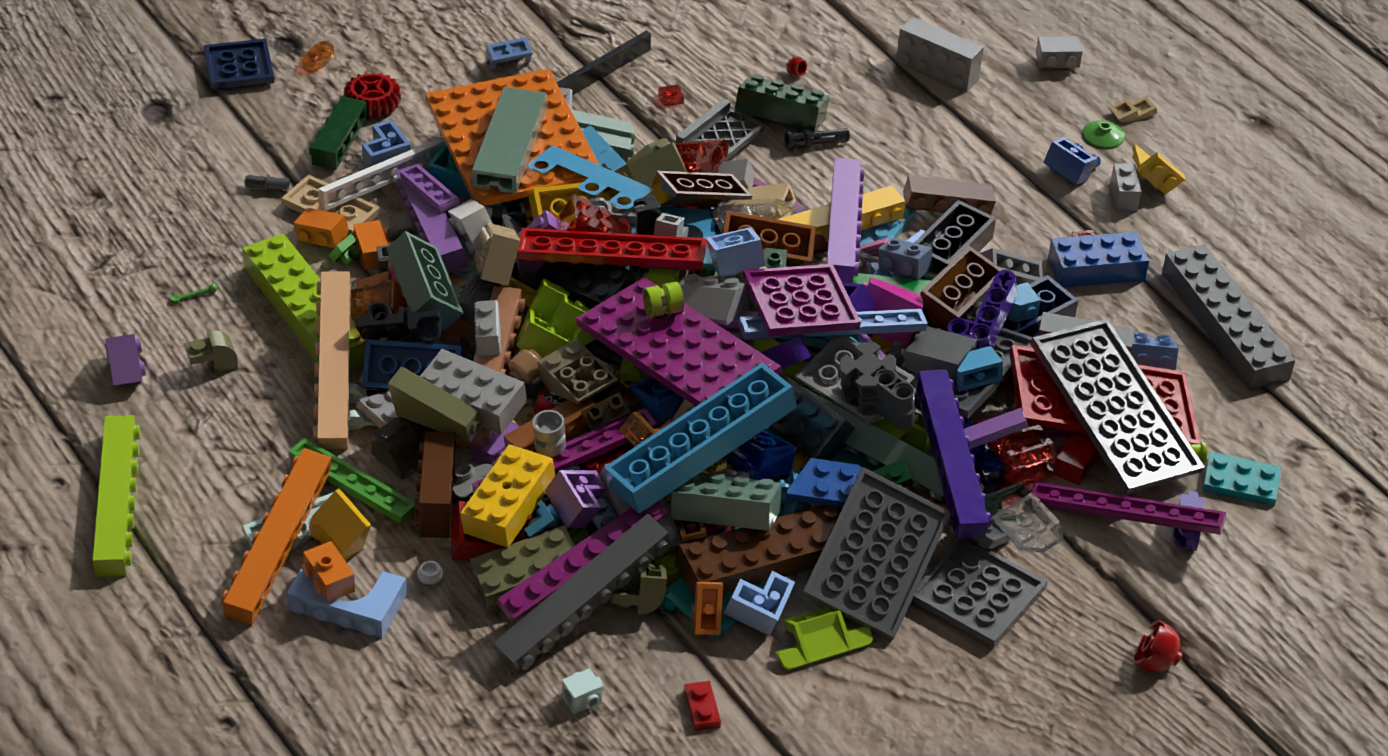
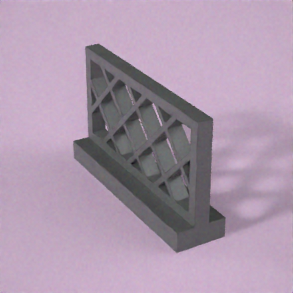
M722 99L676 135L675 146L680 156L687 152L708 163L726 161L764 131L765 124L734 111L730 108L731 102ZM732 117L737 120H728V118ZM751 126L755 129H746L745 127ZM718 127H726L725 130H716ZM730 127H740L741 129H731ZM709 136H714L715 139H704V138H705V137H709ZM719 136H729V138L719 139ZM734 136H744V138H734ZM717 145L718 148H707V146ZM722 145H732V147L722 148ZM712 154H720V157H719V158H715V157H713V156H711V155H712Z

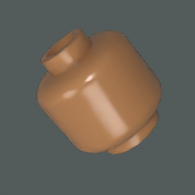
M533 349L520 350L508 363L509 376L524 382L526 385L531 384L540 375L537 361L542 359V357Z

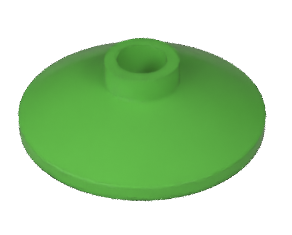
M1097 120L1086 124L1083 128L1084 139L1089 144L1098 148H1115L1120 146L1125 139L1123 129L1113 122Z

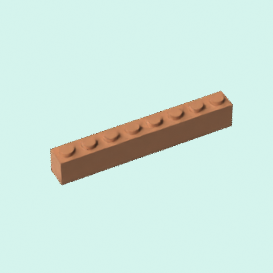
M494 286L490 301L496 300L499 305L501 354L479 356L476 349L473 362L507 375L506 367L512 359L511 348L516 347V330L521 328L520 315L525 312L526 299L522 298V289ZM482 426L480 433L475 435L470 443L485 445L486 439H491L492 430ZM455 437L456 445L471 447L469 442Z

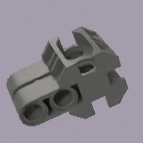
M861 342L855 347V350L859 352L857 360L852 359L847 354L840 359L842 400L849 404L855 398H858L859 407L856 411L862 416L877 415L879 413L899 429L912 427L915 421L914 387L896 373V358L888 354L880 360L878 358V351L881 349V346L875 342Z

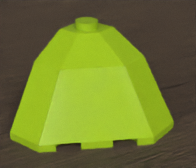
M543 278L517 337L519 350L533 349L541 357H544L576 339L583 345L590 343L595 338L576 326V318L589 311V309L580 301L575 303L568 298L570 293L564 288Z

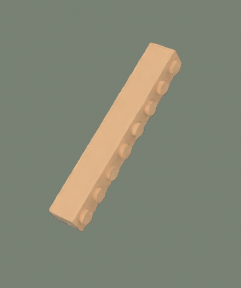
M321 272V281H317V295H321V301H316V315H320V321H316V336H320V342H315V356H319V363H315V377H319V384H314V398H318V405H314V419H318V426H313V440H318V446L323 449H348L350 272Z

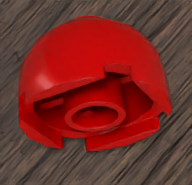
M1156 620L1149 627L1153 631L1148 636L1143 635L1134 655V660L1137 661L1134 665L1152 673L1166 671L1171 665L1176 666L1182 656V652L1179 651L1181 645L1180 638L1176 631L1168 624Z

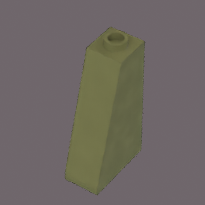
M400 367L389 381L388 387L397 416L440 432H455L456 438L469 443L475 435L480 433L483 425L479 410L403 367Z

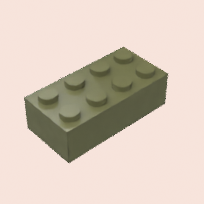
M565 525L511 544L508 548L503 547L470 559L474 579L490 615L502 611L496 603L499 597L575 546Z

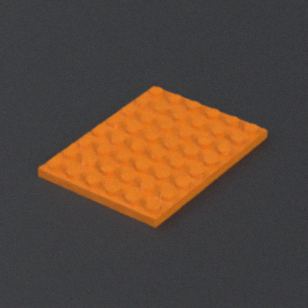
M550 69L425 93L426 102L472 200L483 206L529 197L533 188L583 183L588 179V177L558 164L548 172L540 173L529 168L527 163L517 193L499 191L498 186H491V189L473 187L472 169L504 87L547 93V111L528 163L553 145L599 165ZM538 161L534 164L538 169H545L549 166L544 161Z

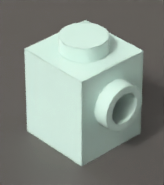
M590 668L562 679V698L573 714L586 709H592L602 703L603 682L600 677H596Z

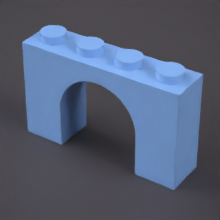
M301 568L287 591L288 610L317 618L320 621L337 624L344 628L357 630L367 635L383 638L407 596L406 578L382 571L373 589L363 598L354 601L335 599L327 603L322 594L318 595L316 593L312 579L310 577L307 578Z

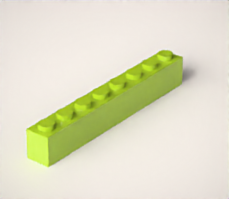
M135 415L105 416L93 552L95 578L126 576L127 566L132 565V553L128 551V547H133V533L130 532V529H134V514H131V510L136 509V499L132 492H137V479L134 475L138 474V460H135V457H139V442H136V440L141 438L140 425H136Z

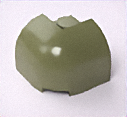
M649 564L644 571L637 572L625 587L617 589L612 594L611 603L618 604L621 607L637 605V615L648 614L656 610L663 602L666 591L667 576L664 565L658 567Z

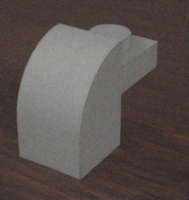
M662 213L656 219L654 235L687 237L688 227L683 226L684 218Z

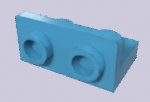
M542 500L538 502L545 515L542 517L538 516L530 521L529 526L525 528L529 537L558 528L564 524L557 510L551 504L547 506Z

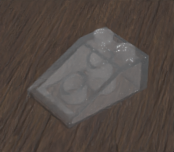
M777 198L726 200L718 204V208L713 210L712 213L722 234L726 211L779 219L796 209L794 204Z

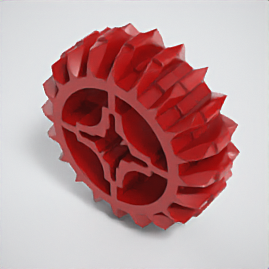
M365 72L364 75L357 74L356 78L352 77L349 82H346L343 96L366 101L367 116L371 119L375 116L380 118L381 115L387 116L388 113H394V109L398 108L401 92L396 79H391L390 75L384 76L383 73L375 74L373 72L368 74Z

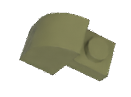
M209 330L207 331V338L184 343L190 365L211 361L215 374L238 369V360L230 337L224 332Z

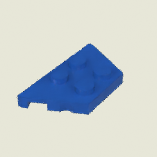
M811 458L787 490L785 500L842 508L861 467L856 464Z

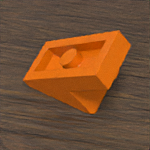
M696 582L695 603L691 604L693 628L696 635H720L723 584L721 582Z

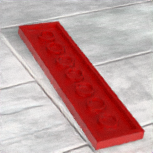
M522 228L516 259H523L529 262L540 260L550 263L611 264L619 267L629 265L642 268H682L694 271L697 269L703 270L707 241L706 238Z

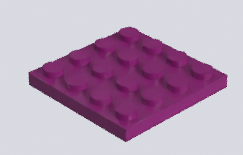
M833 264L743 270L742 278L744 282H747V289L768 336L860 330L861 321Z

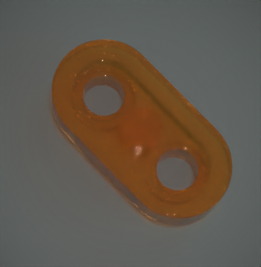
M327 41L315 44L303 55L302 68L308 72L321 70L334 57V46Z

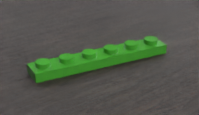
M306 438L288 451L291 460H294L295 456H300L303 448L330 456L331 472L327 478L328 482L399 524H402L417 511L415 510V502Z

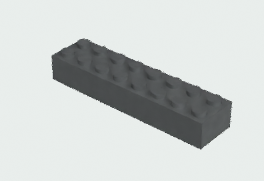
M1206 244L1166 253L1162 269L1163 276L1248 389L1254 390L1289 381L1295 359Z

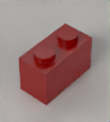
M1073 432L1071 437L1067 436L1065 438L1062 450H1057L1052 460V464H1055L1053 475L1077 485L1081 484L1099 457V452L1087 433Z

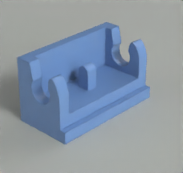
M524 37L486 45L485 61L486 64H490L491 71L495 70L496 64L526 58L525 63H530L533 52L527 38Z

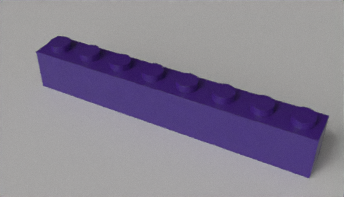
M947 370L919 371L915 389L947 508L951 512L950 519L955 538H983L988 527L991 526V515L989 512H986V497L984 493H981L980 476L974 469L975 458L969 451V436L964 433V418L958 412L959 401L953 394V380L949 379Z

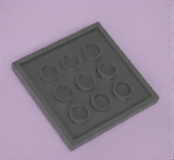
M969 538L959 539L920 581L911 602L994 648L1047 588L1048 581L997 553L980 547Z

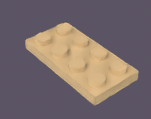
M307 175L282 197V205L301 214L307 208L322 210L319 208L318 188L326 186L328 183ZM357 197L326 211L345 215L350 232L348 236L350 234L354 236L353 224L373 221L380 214V207Z

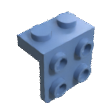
M1135 332L1131 355L1138 365L1176 370L1179 348L1175 341L1171 339V336L1157 335V338L1148 337L1146 333Z

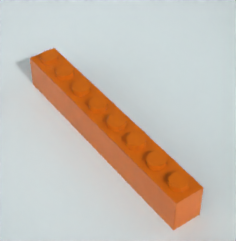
M303 448L300 456H295L290 475H285L280 494H275L270 513L266 512L263 517L261 531L255 532L251 550L244 553L240 571H235L231 580L232 586L230 590H225L222 596L221 605H223L225 617L251 626L253 625L331 472L330 456Z

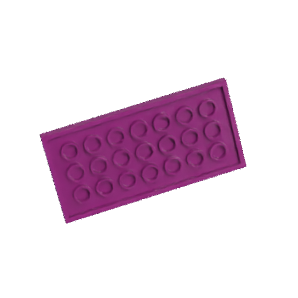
M645 277L576 318V326L694 406L699 405L761 363L765 364L777 375L781 372L780 365L685 303L683 312L674 314L665 312L663 316L649 318L644 308L642 292L643 288L656 286V284Z

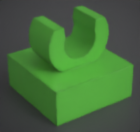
M350 234L328 256L334 262L341 257L342 262L348 265L352 261L348 254L352 255L354 259L360 254L357 248L352 247L357 240Z

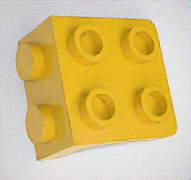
M1137 145L1132 147L1134 154L1132 158L1137 166V174L1142 179L1146 178L1155 190L1159 189L1166 195L1185 181L1184 174L1158 152L1150 157Z

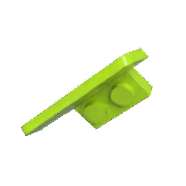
M824 607L783 620L785 630L795 634L797 646L775 653L785 670H793L867 647L872 642L873 637L868 626H859L847 630L841 611L830 610Z

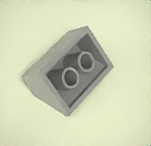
M689 274L678 282L683 292L684 303L716 324L727 325L751 309L747 282L739 281L737 278L723 280L718 279L717 276L703 278L698 277L697 274Z

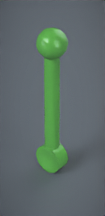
M211 284L208 288L181 296L172 295L171 303L178 304L180 300L207 292L215 293L218 287L216 284Z

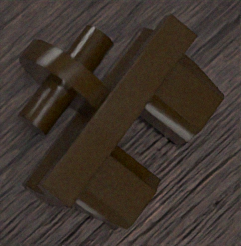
M620 392L581 411V415L589 426L590 431L631 414Z

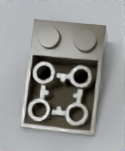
M578 339L537 361L541 382L553 394L577 404L618 382V379Z

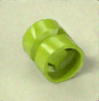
M677 281L663 284L662 288L658 285L643 288V304L649 318L663 316L665 312L668 314L683 312L684 297L681 286Z

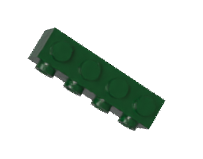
M342 96L338 104L334 105L332 114L326 118L325 125L322 130L318 131L314 143L310 144L309 155H311L312 165L337 170L367 119L366 101Z

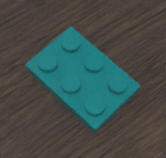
M1210 451L1203 491L1275 506L1281 466Z

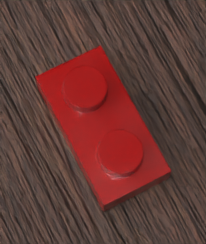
M703 681L684 684V692L694 730L721 728V719L711 682Z

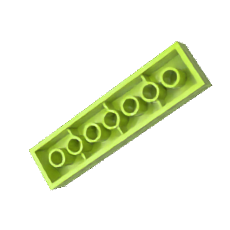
M284 233L243 247L244 269L314 360L319 363V356H315V342H320V336H316V321H320V315H316V301H321V295H317V281H321ZM351 317L349 369L364 363L366 339H362Z

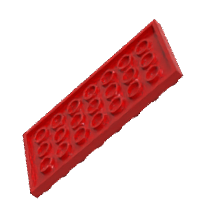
M1012 345L1009 355L1018 409L1022 408L1027 424L1086 433L1034 349ZM1138 365L1189 444H1200L1201 441L1186 372Z

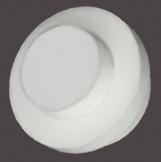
M426 561L418 569V579L424 584H436L443 577V570L435 561Z

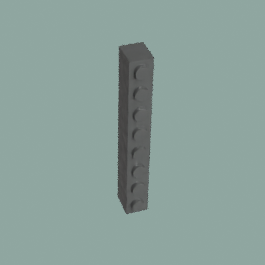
M649 514L645 515L493 642L497 655L516 674L522 669L529 668L533 664L534 659L541 653L548 652L553 647L554 642L560 637L567 636L572 631L573 626L579 621L587 619L598 605L606 603L617 589L625 587L637 572L644 571L656 556L663 555L670 545L669 533Z

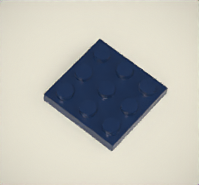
M267 39L204 45L211 90L275 83Z

